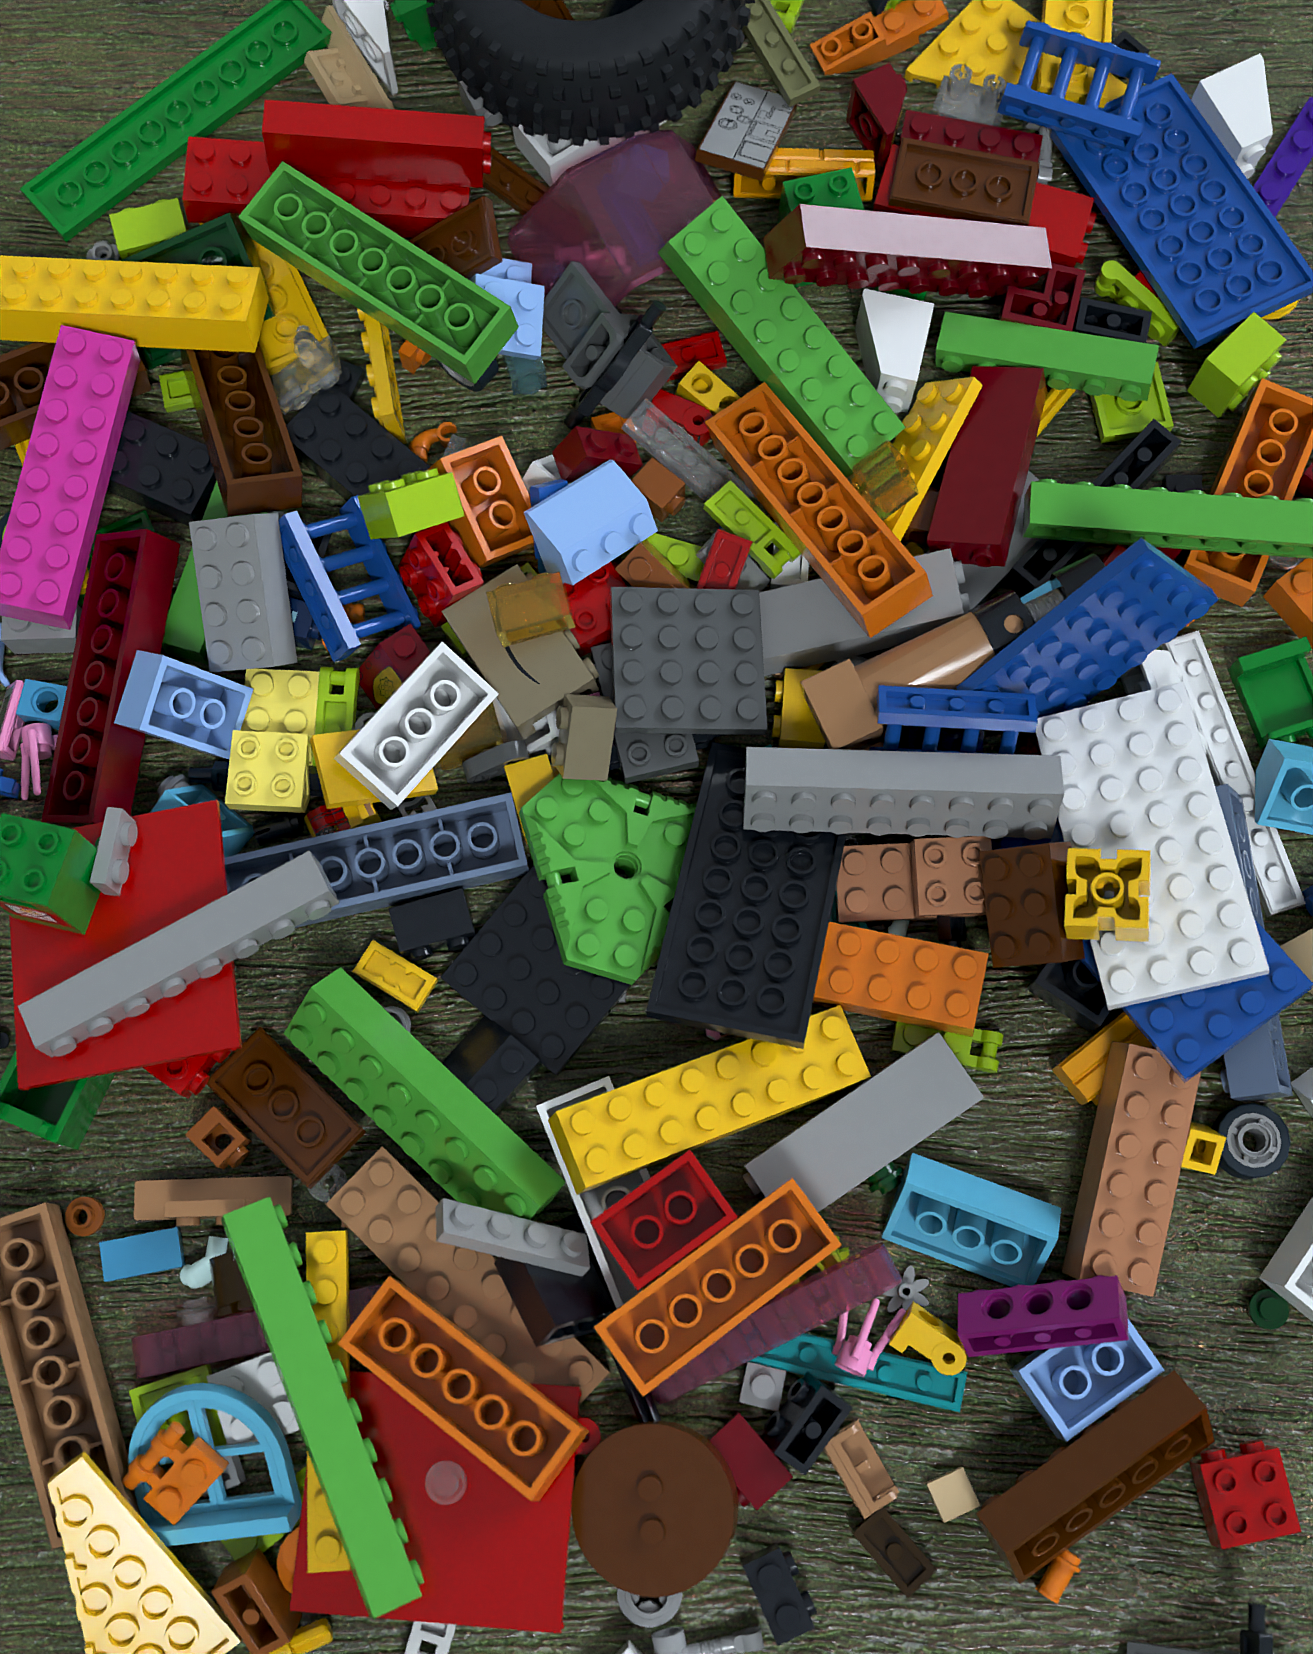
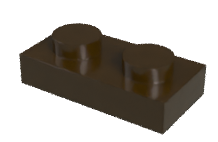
M884 1507L865 1518L851 1531L907 1599L937 1571L935 1566Z

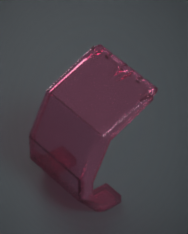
M669 129L635 135L564 171L508 233L507 245L516 261L532 264L531 284L545 286L544 299L571 261L581 262L614 307L633 288L670 270L658 252L670 239L722 196L704 164L695 161L697 152L689 142Z

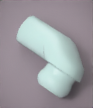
M209 1236L205 1257L192 1265L186 1264L180 1271L181 1282L193 1289L201 1288L211 1282L209 1259L226 1254L228 1238Z

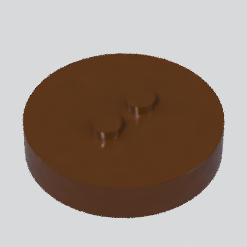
M653 1420L627 1426L607 1437L593 1449L577 1475L573 1488L571 1515L579 1547L589 1564L600 1576L615 1587L634 1595L665 1597L694 1587L704 1580L720 1563L735 1535L739 1502L731 1470L721 1453L710 1441L695 1430L684 1425Z

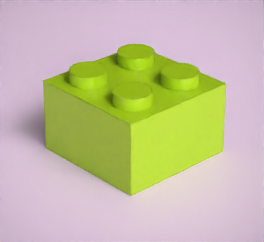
M1253 312L1205 359L1187 391L1218 418L1228 409L1234 412L1248 397L1247 393L1253 387L1256 388L1262 378L1267 379L1272 373L1270 370L1282 358L1279 351L1287 339Z
M437 468L425 471L418 470L401 475L400 479L385 480L368 486L369 493L357 496L370 539L401 537L465 516L453 473L439 474Z

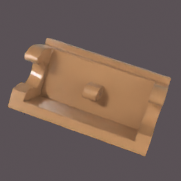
M858 1419L836 1431L824 1448V1451L860 1515L865 1519L898 1497L899 1491Z

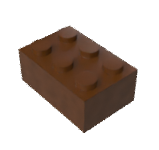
M1071 841L979 852L993 968L1059 963L1085 958L1083 939H1067L1064 926L1066 894L1076 895V893H1069L1066 880L1068 848H1072Z

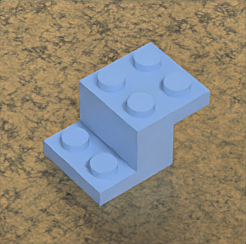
M502 258L503 262L482 274H475L470 281L511 306L519 326L499 354L537 360L541 357L545 286L531 284V263Z

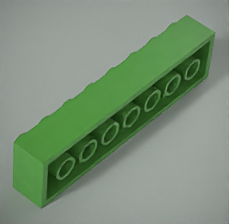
M283 161L238 216L254 241L473 384H476L519 328L511 306Z
M723 196L670 239L658 252L762 383L765 382L845 477L854 474L905 428L904 424L793 284H786L784 280L769 279L765 249Z
M341 967L309 989L284 1032V1035L293 1045L300 1049L323 1074L328 1076L351 1101L355 1102L379 1128L383 1129L407 1155L412 1157L457 1202L536 1221L566 1181Z

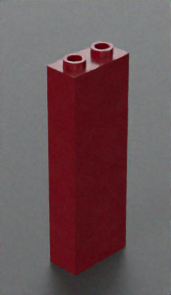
M972 366L970 377H975L983 386L952 443L927 543L930 553L951 548L954 562L961 560L962 564L980 567H1005L1044 408L1047 387L1043 368Z

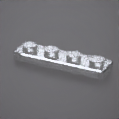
M647 398L621 427L623 431L661 464L684 481L705 502L730 480L749 499L754 496L740 479Z

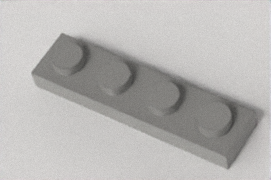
M442 1198L435 1207L437 1242L581 1277L590 1269L587 1234Z

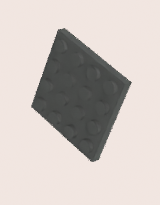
M611 587L613 703L617 707L614 733L765 735L767 731L759 590Z

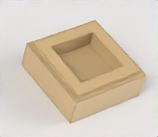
M962 1466L925 1483L943 1523L980 1507V1503Z

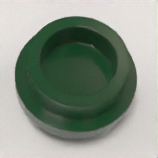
M893 1161L867 1178L870 1183L868 1189L871 1193L879 1189L881 1194L884 1195L901 1183L898 1176L903 1172L901 1166L896 1167Z
M1262 1289L1251 1296L1248 1303V1313L1251 1320L1258 1327L1273 1330L1285 1324L1289 1316V1306L1287 1301L1274 1290Z

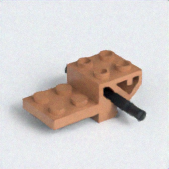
M932 835V838L914 839L910 843L844 846L835 890L837 923L937 920L939 941L945 942V945L961 948L960 941H966L967 938L965 917L987 915L979 852L992 850L991 838L982 836L953 838L948 835Z

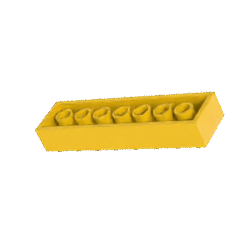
M0 255V340L56 343L60 326L64 325L133 340L136 347L253 353L256 351L269 301L260 267Z
M838 1005L810 1016L803 1049L750 1038L558 1110L548 1119L575 1192L578 1195L686 1153L689 1150H694L855 1087L869 1079L871 1075L842 1007Z

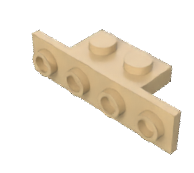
M326 6L321 22L332 32L329 45L327 46L328 49L307 51L304 63L328 103L331 105L395 109L392 101L387 97L379 84L377 76L372 72L364 59L360 48L355 44L347 31L345 23L340 19L333 6Z

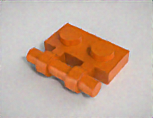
M172 1422L167 1429H161L152 1438L151 1447L144 1454H139L129 1464V1471L122 1478L124 1486L130 1490H134L141 1482H147L152 1488L143 1499L173 1525L181 1519L229 1464L227 1460L199 1436L189 1447L183 1443L180 1438L185 1434V1428L179 1422ZM163 1457H169L174 1462L167 1471L158 1465Z

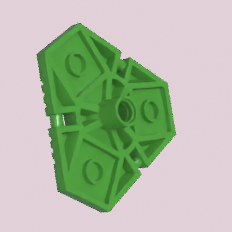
M559 773L521 807L519 816L538 880H546L548 886L543 897L564 965L633 985L659 959L670 912L664 907L668 905L672 908L696 804H688L686 801L663 796L661 793L654 791L651 794L640 792L638 786L628 785L619 780L615 781L608 777L607 781L563 779ZM638 806L646 809L645 815L633 812L634 807ZM615 869L624 871L629 879L620 877L615 872ZM570 875L572 882L563 884L561 876Z

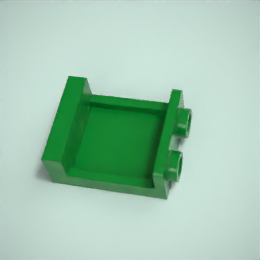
M1307 636L1240 657L1228 669L1260 750L1266 747L1269 739L1294 744L1297 742L1296 738L1307 734L1309 739H1313V675L1305 658L1312 648Z

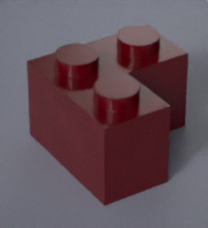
M1052 263V269L1047 272L1042 284L1041 293L1009 286L998 320L1072 332L1085 270Z

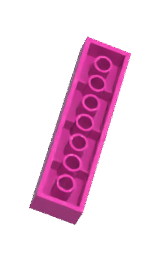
M64 325L60 326L0 548V616L71 630L140 364L138 350L133 340Z

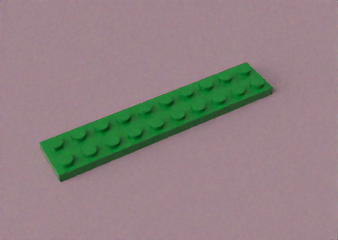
M272 0L19 188L20 191L65 242H68L186 153L188 136L206 138L303 65L307 51L322 50L328 46L332 32L301 0Z

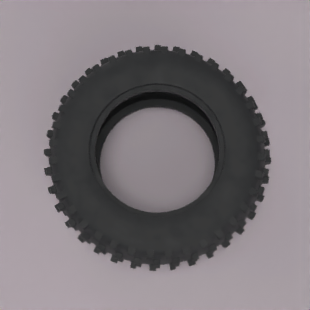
M426 0V2L435 3V5L426 8L430 27H436L437 31L433 33L438 48H443L442 52L449 68L459 82L463 80V83L468 86L467 92L474 100L479 97L484 99L483 107L493 115H496L498 112L503 115L502 122L510 127L524 126V133L532 137L535 134L541 136L548 134V141L558 143L560 138L562 140H570L571 138L573 139L574 146H583L585 139H588V141H597L599 139L600 146L609 145V138L624 137L626 142L635 140V132L641 130H649L651 134L660 130L659 123L667 119L675 123L683 117L681 111L688 105L694 109L702 103L700 95L706 89L712 92L719 84L717 76L719 72L726 73L733 64L734 58L731 52H736L738 48H741L745 38L741 30L743 26H748L751 18L750 9L745 4L755 3V0H643L636 6L617 15L589 21L553 18L533 10L520 0Z

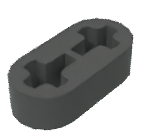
M513 740L469 758L462 763L467 783L476 784L504 774L505 765L530 759L525 741Z

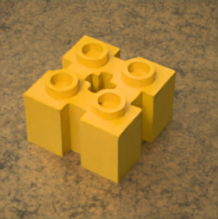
M1068 848L1067 886L1069 893H1076V895L1066 894L1064 926L1067 939L1099 940L1100 930L1115 931L1116 941L1149 942V897H1140V895L1150 896V850L1117 849V859H1102L1101 849ZM1105 891L1114 892L1112 899H1103Z

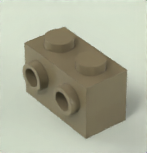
M564 694L563 706H558L556 712V727L560 729L558 743H553L551 750L552 765L556 766L563 779L607 781L617 715V707L609 696Z

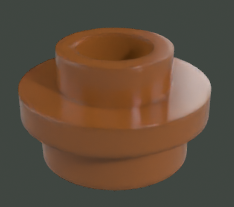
M89 1196L73 1200L68 1205L65 1213V1222L68 1229L77 1236L95 1234L102 1227L105 1219V1211L101 1203ZM82 1209L88 1215L87 1221L84 1224L79 1220V1213Z

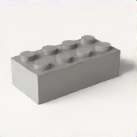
M278 513L251 514L189 522L210 672L275 667L297 663Z

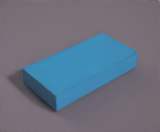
M180 1227L99 1242L104 1282L185 1266Z

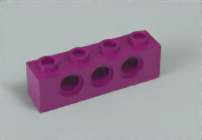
M1098 1275L1089 1279L1056 1280L1046 1284L1015 1285L1011 1288L978 1289L973 1292L958 1294V1337L968 1357L1129 1340L1126 1296L1118 1275Z

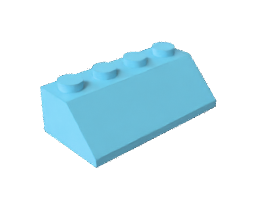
M912 1153L900 1179L901 1183L898 1185L881 1238L1010 1287L1015 1285H1035L1058 1240L1061 1208Z

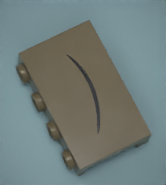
M516 564L441 612L485 681L499 693L496 698L525 740L536 733L533 726L535 722L556 710L558 706L563 705L564 694L580 695L587 689L592 694L598 692L599 689L595 679L600 675L588 657L581 660L575 651L580 648V645L569 629L562 631L557 624L561 617L551 601L542 602L538 596L542 589L532 573L529 572L524 575Z

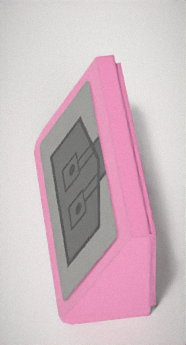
M16 680L7 687L1 706L0 759L10 761L15 759L22 737L21 729L25 726V722L16 714L24 682L21 680Z

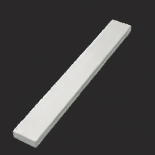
M1199 630L1175 637L1171 641L1162 644L1163 650L1170 651L1173 661H1177L1181 667L1183 674L1182 682L1184 681L1187 694L1194 703V718L1197 728L1204 732L1207 740L1206 758L1216 786L1228 784L1243 798L1259 898L1266 916L1269 917L1301 907L1306 903L1277 828L1258 825L1255 822V773Z

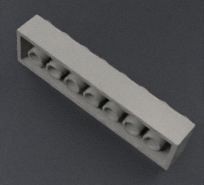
M746 747L743 830H756L758 832L777 830L794 831L796 833L811 831L832 832L835 834L871 833L878 836L909 834L915 837L948 835L953 838L982 836L991 839L1003 837L1027 838L1030 840L1051 839L1064 797L1061 756Z

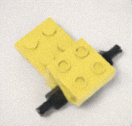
M246 669L244 686L253 688V692L241 730L232 731L229 762L216 761L212 769L190 767L188 771L189 783H212L213 791L226 792L225 804L229 809L305 813L310 796L324 797L317 768L313 766V752L310 744L311 736L315 735L319 672Z

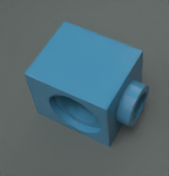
M25 679L16 714L27 725L47 723L51 726V729L59 730L67 686ZM53 700H58L57 707L53 711L45 713L46 705Z

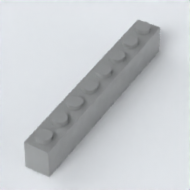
M309 850L18 1006L36 1049L51 1058L53 1056L66 1055L76 1048V1044L81 1041L109 1032L113 1028V1024L126 1017H135L143 1014L150 1008V1004L164 997L169 998L182 993L186 989V985L199 978H208L216 975L222 970L223 965L236 958L242 959L253 955L258 951L259 946L272 939H281L290 935L296 926L305 921L324 917L331 911L333 906L340 902L321 864Z

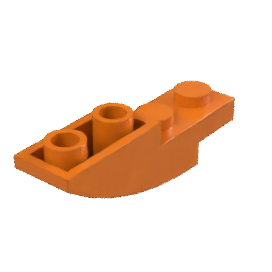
M905 0L897 4L894 10L890 8L875 17L871 11L813 42L810 44V49L824 75L856 70L882 61L919 44L918 36L949 20V14L942 0Z

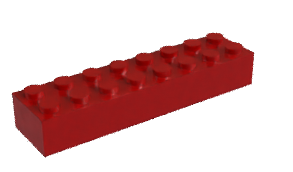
M188 136L182 196L188 222L206 223L227 213H242L273 174L269 172L264 142ZM305 175L404 238L417 236L471 202V187Z

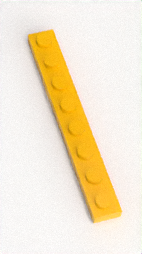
M343 1230L306 1233V1281H310L317 1299V1304L313 1305L312 1309L317 1321L324 1319L332 1338V1343L327 1344V1348L332 1361L339 1358L343 1366L347 1382L341 1385L347 1400H349L350 1354L338 1345V1342L349 1329L348 1232ZM307 1452L308 1573L352 1570Z

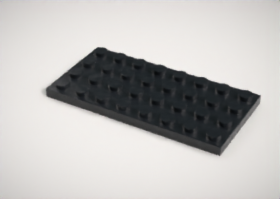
M712 742L648 1001L646 1017L803 1049L847 834L811 831L796 833L794 831L777 830L768 832L743 830L746 748Z

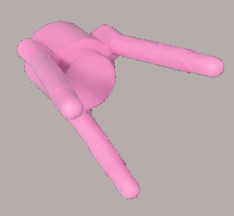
M33 723L21 729L23 742L20 744L22 755V800H27L29 797L30 765L33 793L35 795L41 794L39 760L52 756L51 751L55 750L58 735H52L51 726L47 723Z
M843 1288L842 1291L846 1296L844 1302L840 1304L837 1337L831 1354L837 1356L835 1366L856 1376L865 1377L867 1369L870 1371L874 1370L879 1355L900 1325L906 1310L903 1308L899 1309L872 1351H870L872 1344L866 1340L874 1322L880 1300L878 1298L872 1300L858 1337L849 1335L848 1341H845L851 1288Z

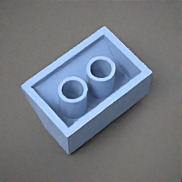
M614 460L606 461L524 512L548 577L570 585L576 584L658 531L647 499Z

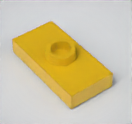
M374 940L371 941L352 971L356 976L417 1013L438 982L436 977Z

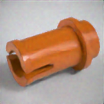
M1069 1550L1064 1551L1051 1561L1035 1589L1049 1600L1058 1604L1075 1572L1080 1573L1081 1569L1078 1566L1082 1559Z

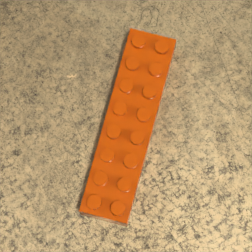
M765 382L705 421L715 448L869 638H872L933 596L927 572Z

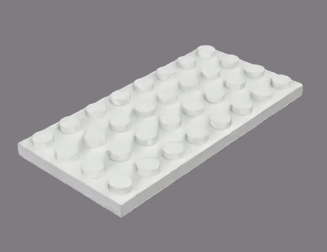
M1184 681L1038 718L1035 733L1041 755L1061 756L1064 797L1059 810L1058 821L1064 842L1071 841L1072 848L1101 849L1102 859H1117V849L1150 850L1151 853L1150 896L1140 895V897H1149V942L1116 941L1115 931L1100 930L1099 940H1090L1108 1010L1269 974V967ZM1105 891L1103 899H1112L1114 892Z

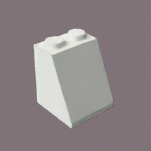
M1261 54L1199 81L1191 99L1247 179L1254 174V168L1259 159L1264 155L1265 148L1273 135L1264 59Z
M864 288L855 332L866 378L894 413H908L919 375L934 303Z

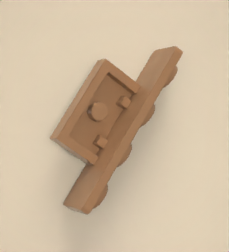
M290 1176L136 1181L134 1188V1219L137 1221L176 1220V1226L183 1227L200 1226V1219L216 1218V1225H222V1215L267 1197L271 1198L273 1206L281 1205L285 1216H290L292 1214L293 1179Z

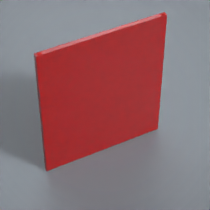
M217 800L131 816L136 821L138 834L137 840L131 846L129 852L128 879L122 884L120 896L105 895L100 892L85 935L16 919L9 915L18 1089L29 1090L30 1088L229 1050L235 1051L242 1048L234 960L223 965L222 970L216 975L193 981L186 985V989L182 993L169 998L164 997L150 1004V1008L143 1014L122 1019L113 1024V1028L109 1032L81 1041L76 1044L77 1046L72 1052L63 1056H53L51 1058L34 1047L18 1008L20 1004L228 894L220 806ZM104 822L70 829L79 832L94 846L96 840L101 836Z
M350 1371V1399H355L362 1417V1422L357 1423V1427L362 1440L368 1437L371 1440L378 1460L372 1463L378 1480L383 1477L385 1478L393 1498V1502L388 1503L387 1506L393 1520L400 1518L409 1542L403 1544V1548L408 1561L415 1558L424 1579V1583L418 1586L421 1597L377 1618L562 1633L564 1627L563 1613L576 1451L540 1501H530L374 1373ZM531 1384L578 1421L580 1398L582 1396L581 1387ZM306 1466L293 1586L289 1602L290 1611L369 1617L352 1570L308 1573Z

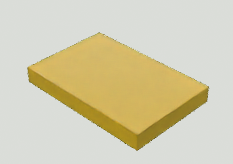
M360 729L311 736L310 744L327 809L381 802L334 759ZM433 768L406 798L436 794L438 786Z

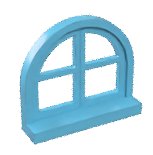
M194 1383L167 1392L151 1405L139 1420L132 1434L128 1455L129 1464L137 1455L144 1454L151 1447L152 1438L158 1433L160 1427L167 1419L181 1411L188 1410L194 1438L196 1439L199 1436L222 1457L264 1452L274 1489L271 1492L227 1497L222 1475H220L207 1489L210 1499L197 1500L181 1519L173 1525L143 1499L152 1487L147 1482H141L134 1489L141 1518L166 1546L291 1532L301 1516L302 1501L286 1439L277 1422L261 1404L245 1393L231 1387L213 1383ZM205 1408L219 1410L237 1418L252 1431L258 1441L214 1447ZM163 1457L158 1465L174 1462L169 1457Z

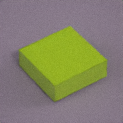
M184 371L159 375L164 408L167 413L194 408Z

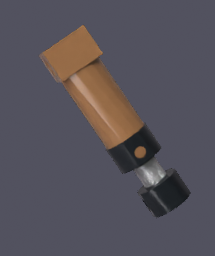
M1093 553L1051 573V592L1049 591L1045 595L1036 597L1032 601L1023 603L1019 596L1011 590L969 610V613L859 665L853 666L851 660L847 659L801 681L804 698L828 748L864 750L883 741V732L886 731L887 724L877 723L878 685L957 690L956 687L1101 571L1105 567L1104 563Z

